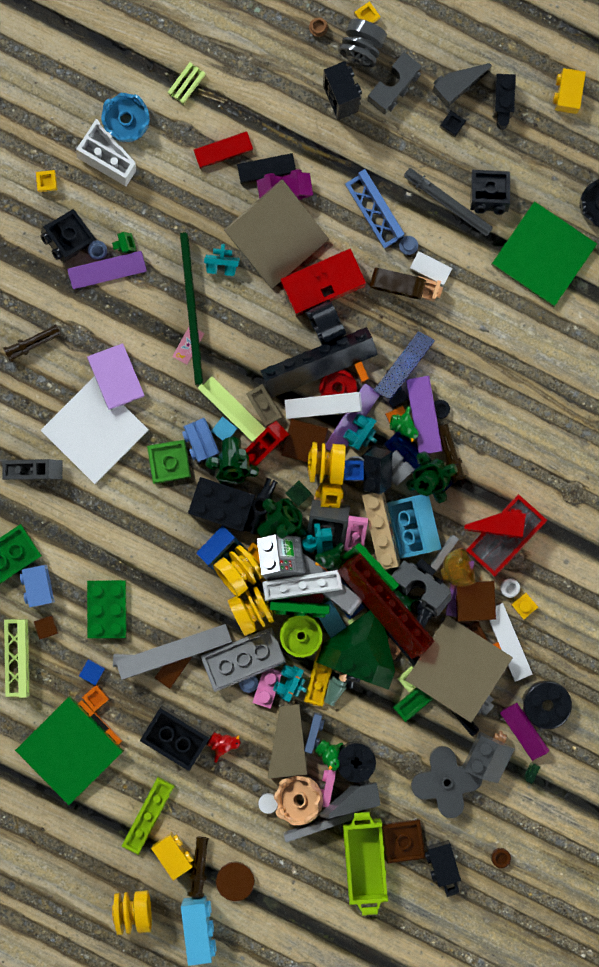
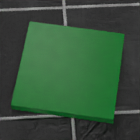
M534 201L491 265L555 307L597 243Z
M69 696L15 751L70 805L124 750Z

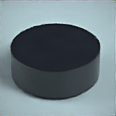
M444 400L434 402L437 419L446 418L450 413L449 404Z

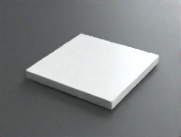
M94 376L41 431L96 484L149 429L124 405L108 410Z

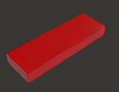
M246 131L193 150L201 169L253 151V147Z

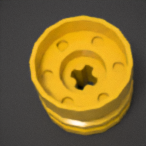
M312 442V447L308 454L307 467L309 483H314L315 474H318L319 483H322L324 476L328 475L330 484H343L346 449L344 444H332L330 452H326L325 443H322L321 451H317V442Z
M241 545L235 548L236 553L233 551L229 552L232 560L231 563L223 557L213 565L217 575L236 597H239L248 590L245 580L254 585L256 583L255 577L259 580L263 578L258 562Z
M258 586L253 587L256 595L252 597L249 590H246L248 599L246 601L241 596H234L227 600L245 636L256 631V621H259L265 627L264 617H267L270 624L275 622L273 610H270V604L265 602L264 593L259 590Z
M148 890L135 891L133 901H131L128 892L124 893L123 901L120 893L114 894L112 918L117 935H123L124 926L126 933L131 934L132 925H135L138 933L152 931V910Z

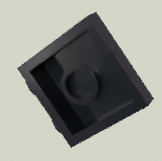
M472 170L470 210H475L478 214L494 211L495 214L502 215L508 212L510 207V172Z
M74 209L43 226L40 235L45 245L49 244L53 249V257L56 260L60 259L62 263L76 256L79 251L96 240Z

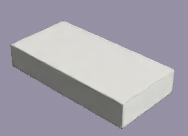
M418 251L410 270L436 282L439 280L441 281L440 285L444 286L452 268Z

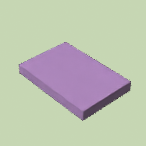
M123 343L87 356L108 410L144 397Z

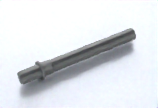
M412 168L405 172L404 177L416 185V189L420 188L485 236L489 235L493 228L490 224L427 180L425 175H420Z

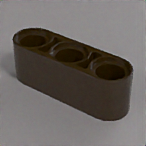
M374 268L369 287L420 300L426 280L408 274Z

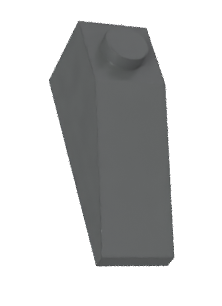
M487 63L451 72L445 77L441 75L434 81L435 85L432 91L448 108L489 73L492 65Z
M63 460L2 461V480L63 479Z
M368 779L351 785L320 813V816L323 818H333L381 806L377 782H369Z

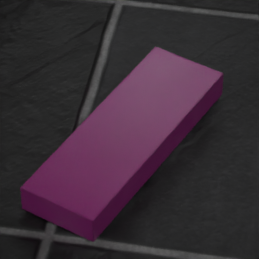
M517 702L500 712L532 761L549 752V749Z

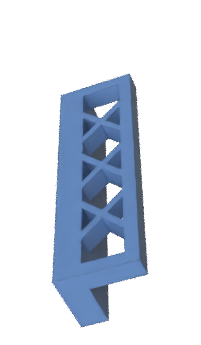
M365 169L360 171L357 177L345 183L346 188L384 249L404 237L403 230ZM360 180L364 186L363 192H354L351 185ZM363 197L373 201L372 210L363 207ZM373 213L382 216V226L373 223ZM383 230L391 231L395 238L385 243L382 238Z

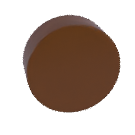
M497 848L491 854V861L496 867L505 868L510 864L511 856L506 849Z

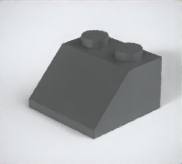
M312 500L306 537L308 535L315 537L314 524L320 523V529L331 528L333 541L325 542H333V547H336L339 543L344 544L350 506L340 504V508H331V506L321 507V501Z
M479 731L463 764V769L480 779L499 783L515 748Z

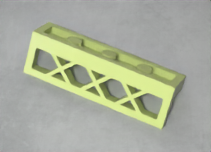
M211 376L203 385L201 384L198 387V390L251 442L266 429L214 377Z
M28 619L4 620L5 696L28 697L30 696ZM9 623H17L16 636L9 632ZM14 641L18 643V653L16 655L10 651L9 647ZM14 660L18 662V673L16 675L10 670V664ZM16 679L18 681V692H10V684Z

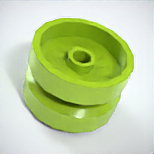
M308 614L305 616L291 615L284 620L280 628V640L283 648L287 653L295 657L304 658L314 654L322 643L323 633L321 627L314 617ZM299 632H303L305 634V636H303V639H299V637L297 636Z

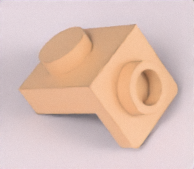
M423 278L426 280L422 298L434 302L436 297L440 298L443 290V287L440 286L441 281L437 280L436 282Z

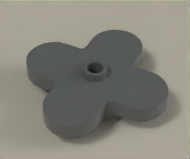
M438 746L432 750L429 757L430 771L415 775L411 782V789L414 795L420 799L436 798L440 813L447 818H455L464 809L463 793L477 790L482 784V779L464 771L463 765L458 766L456 756L449 747ZM446 779L451 781L448 786H445L443 783Z

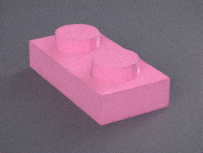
M349 516L344 551H348L358 543L364 546L368 518Z
M272 668L262 673L252 703L271 709L276 694L273 688L277 681L280 682L282 676L280 670Z
M324 770L322 781L325 782L324 789H321L323 795L322 807L330 805L336 771Z

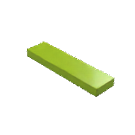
M157 777L122 847L139 855L175 785Z

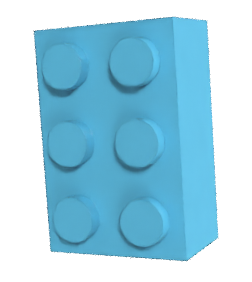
M206 895L203 898H183L181 913L188 966L212 963V958L216 956L215 952L217 949L216 941L212 940L214 932L213 920H209L212 913L211 901H207Z

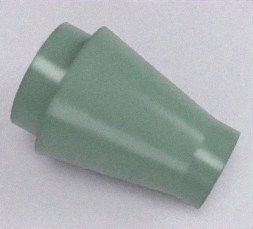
M333 676L332 679H329L324 702L335 706V703L347 688V681H340L338 676Z

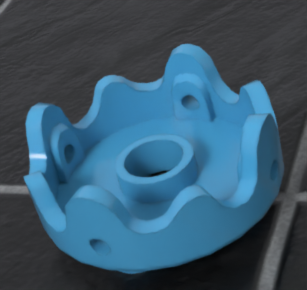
M119 93L114 98L107 99L104 102L101 120L104 129L110 133L113 139L120 142H132L141 138L146 133L149 127L150 115L147 106L140 96ZM124 114L131 116L129 123L121 122V117Z

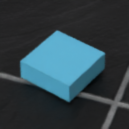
M222 416L211 432L223 441L225 438L232 437L238 428Z

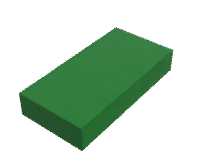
M415 688L394 705L393 708L406 722L430 703L433 698Z

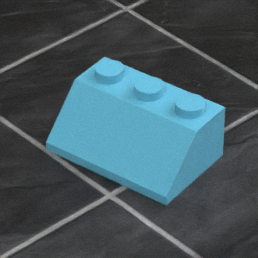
M417 495L387 503L400 559L442 549L429 496Z

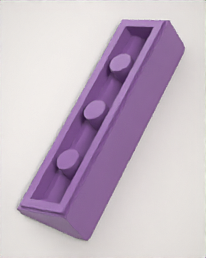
M142 251L67 269L73 289L147 272Z
M424 376L408 379L406 383L413 423L419 432V436L416 438L419 453L425 451L428 454L442 451L430 377Z
M364 383L359 391L361 393L362 412L344 414L325 444L327 451L330 452L332 444L348 446L349 443L343 438L344 434L348 429L355 433L357 432L359 426L353 423L354 418L357 414L367 416L378 399L379 392Z

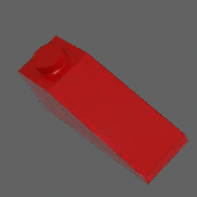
M277 420L269 425L245 449L249 456V465H259L289 435Z
M511 509L510 511L465 524L464 531L522 539L526 514L522 513V510Z

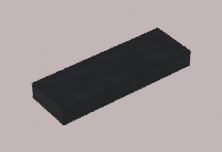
M293 153L237 164L241 184L257 181L264 178L266 174L274 173L275 176H284L296 170Z

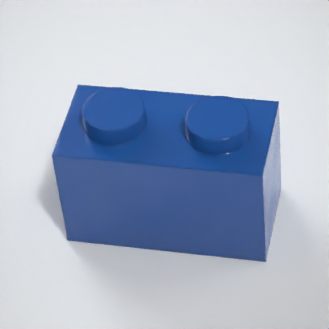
M222 525L196 554L214 570L213 565L223 557L230 562L229 552L233 551L236 553L235 548L238 545L242 547L244 545Z

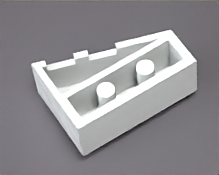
M96 119L76 149L77 158L122 185L127 186L136 172V163Z

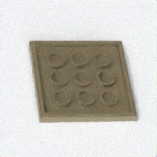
M280 180L224 229L225 233L270 288H274L281 278L289 275L329 240L284 180Z
M447 616L405 681L472 723L513 657Z

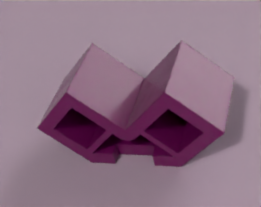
M293 170L291 174L284 177L275 176L274 173L264 175V178L257 180L259 199L280 180H284L298 200L313 196L310 173L302 172V170Z

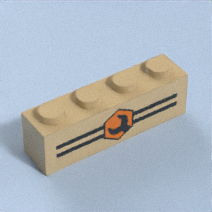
M384 492L380 495L375 493L362 495L377 561L384 569L400 566L401 562Z

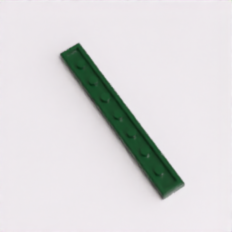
M187 232L180 233L194 379L195 385L198 387L204 383L189 236Z

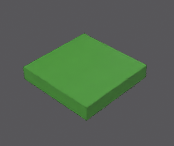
M185 440L147 446L153 484L191 478Z

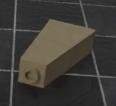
M290 700V702L283 701L284 705H280L268 779L307 774L300 705L295 703V700Z

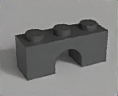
M403 52L391 69V72L398 78L399 82L395 86L389 87L380 81L368 95L367 101L384 115L388 110L392 112L398 104L396 102L400 96L404 97L410 89L408 87L412 81L415 83L421 76L422 66Z
M403 561L392 574V577L399 584L396 589L406 596L414 588L424 589L426 593L421 598L422 606L437 617L451 601L449 587L443 583H437L430 574L422 573L413 563L409 564Z

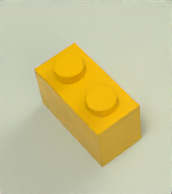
M563 68L561 73L557 74L555 85L558 86V92H555L553 96L555 111L574 114L579 112L586 75L585 71Z
M171 832L156 842L151 849L174 881L193 867L192 861L194 859L189 851L185 852L182 848L183 842L177 834L174 836Z

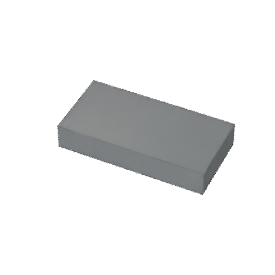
M454 535L449 537L431 562L430 566L434 570H438L459 539Z

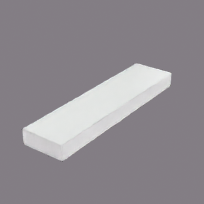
M353 392L285 400L286 419L362 412L361 393Z
M339 570L262 582L265 602L342 590Z
M504 604L496 605V620H489L501 650L513 657L508 668L514 682L533 674Z

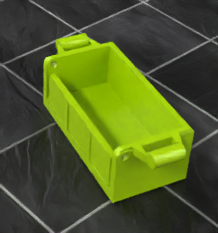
M370 812L354 813L352 821L343 823L349 905L357 904L362 912V916L377 915L381 902H388L381 818L372 819ZM377 903V907H361V904Z

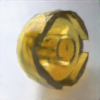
M458 548L449 552L444 558L443 568L441 569L444 580L448 579L456 587H467L476 582L474 569H471L469 564L471 560L464 548Z

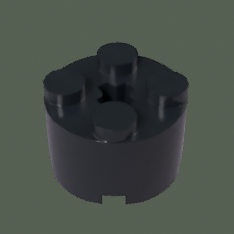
M330 300L306 312L321 345L328 344L346 335L344 326L341 324L339 316Z
M351 741L339 750L338 770L346 780L356 783L368 780L374 773L376 767L375 755L366 743ZM355 757H358L359 761H361L357 766H354L353 762H351V760H355Z

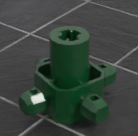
M228 437L222 441V452L218 458L208 457L206 459V466L215 470L217 480L223 485L228 483L240 484L243 483L247 476L256 477L259 474L257 466L249 465V456L246 450L241 449V440L236 437Z
M425 451L417 454V461L421 465L414 471L413 478L406 483L408 490H416L421 495L429 496L434 494L433 497L439 504L445 502L447 495L443 490L449 485L451 476L455 475L458 469L455 464L445 466L444 462L440 459L429 461L428 453Z
M289 498L281 499L277 503L271 499H266L263 502L262 506L268 512L267 520L258 526V533L261 538L277 535L283 539L292 534L303 538L307 534V529L302 525L303 515Z

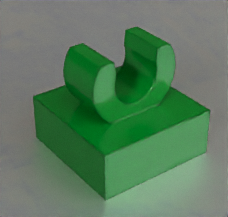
M118 233L119 240L112 242L114 250H122L123 253L128 254L137 252L132 233Z

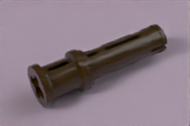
M54 325L24 341L19 339L18 343L9 347L5 346L3 349L9 361L13 362V359L23 354L25 356L28 355L29 350L61 336L57 325Z
M448 424L438 426L442 447L447 459L445 466L455 464L458 472L451 476L450 482L454 483L466 479L467 475H464L461 465L462 460L457 456Z
M196 837L193 872L189 876L191 880L190 891L187 892V896L203 898L205 895L203 887L204 881L207 878L204 872L208 837Z

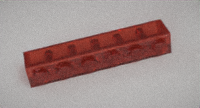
M361 553L348 559L337 572L411 659L424 654L434 643V639Z

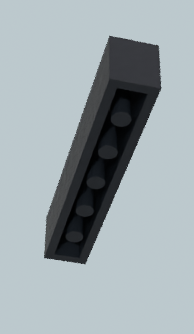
M366 327L339 337L328 344H322L312 350L268 366L260 371L270 396L273 398L358 362L378 355L373 338Z

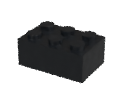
M346 61L326 68L323 71V88L337 120L357 113L359 105H361V88L358 83L355 84L353 69L351 66H347Z
M200 477L188 514L244 532L255 495Z
M161 706L140 739V742L187 771H190L211 735L164 706Z

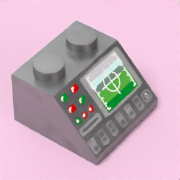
M271 535L257 539L261 575L267 581L305 574L300 537L286 536L281 539L277 535Z

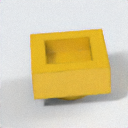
M370 1L354 12L357 19H363L371 23H375L381 17Z
M55 170L36 172L38 192L57 191Z
M526 592L511 604L522 619L528 617L538 608Z

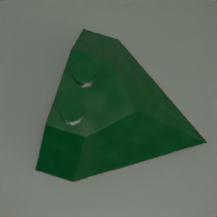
M378 604L322 645L316 662L389 690L395 674V668L380 604Z

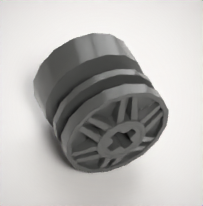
M353 18L350 20L346 30L348 37L343 38L338 52L353 63L365 67H374L377 62L376 58L380 54L377 49L383 47L387 33L374 23Z

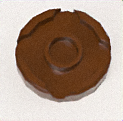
M238 861L229 862L222 866L216 878V886L220 895L230 901H241L248 897L253 891L255 883L254 874L250 867Z

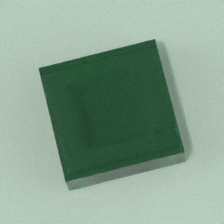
M299 480L285 493L297 507L312 495Z
M530 762L523 777L524 780L533 784L540 766Z

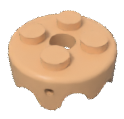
M297 775L283 779L279 782V788L274 795V799L278 804L276 815L291 825L310 823L317 818L322 810V791L319 785L307 776ZM299 794L304 798L302 805L297 803V796Z

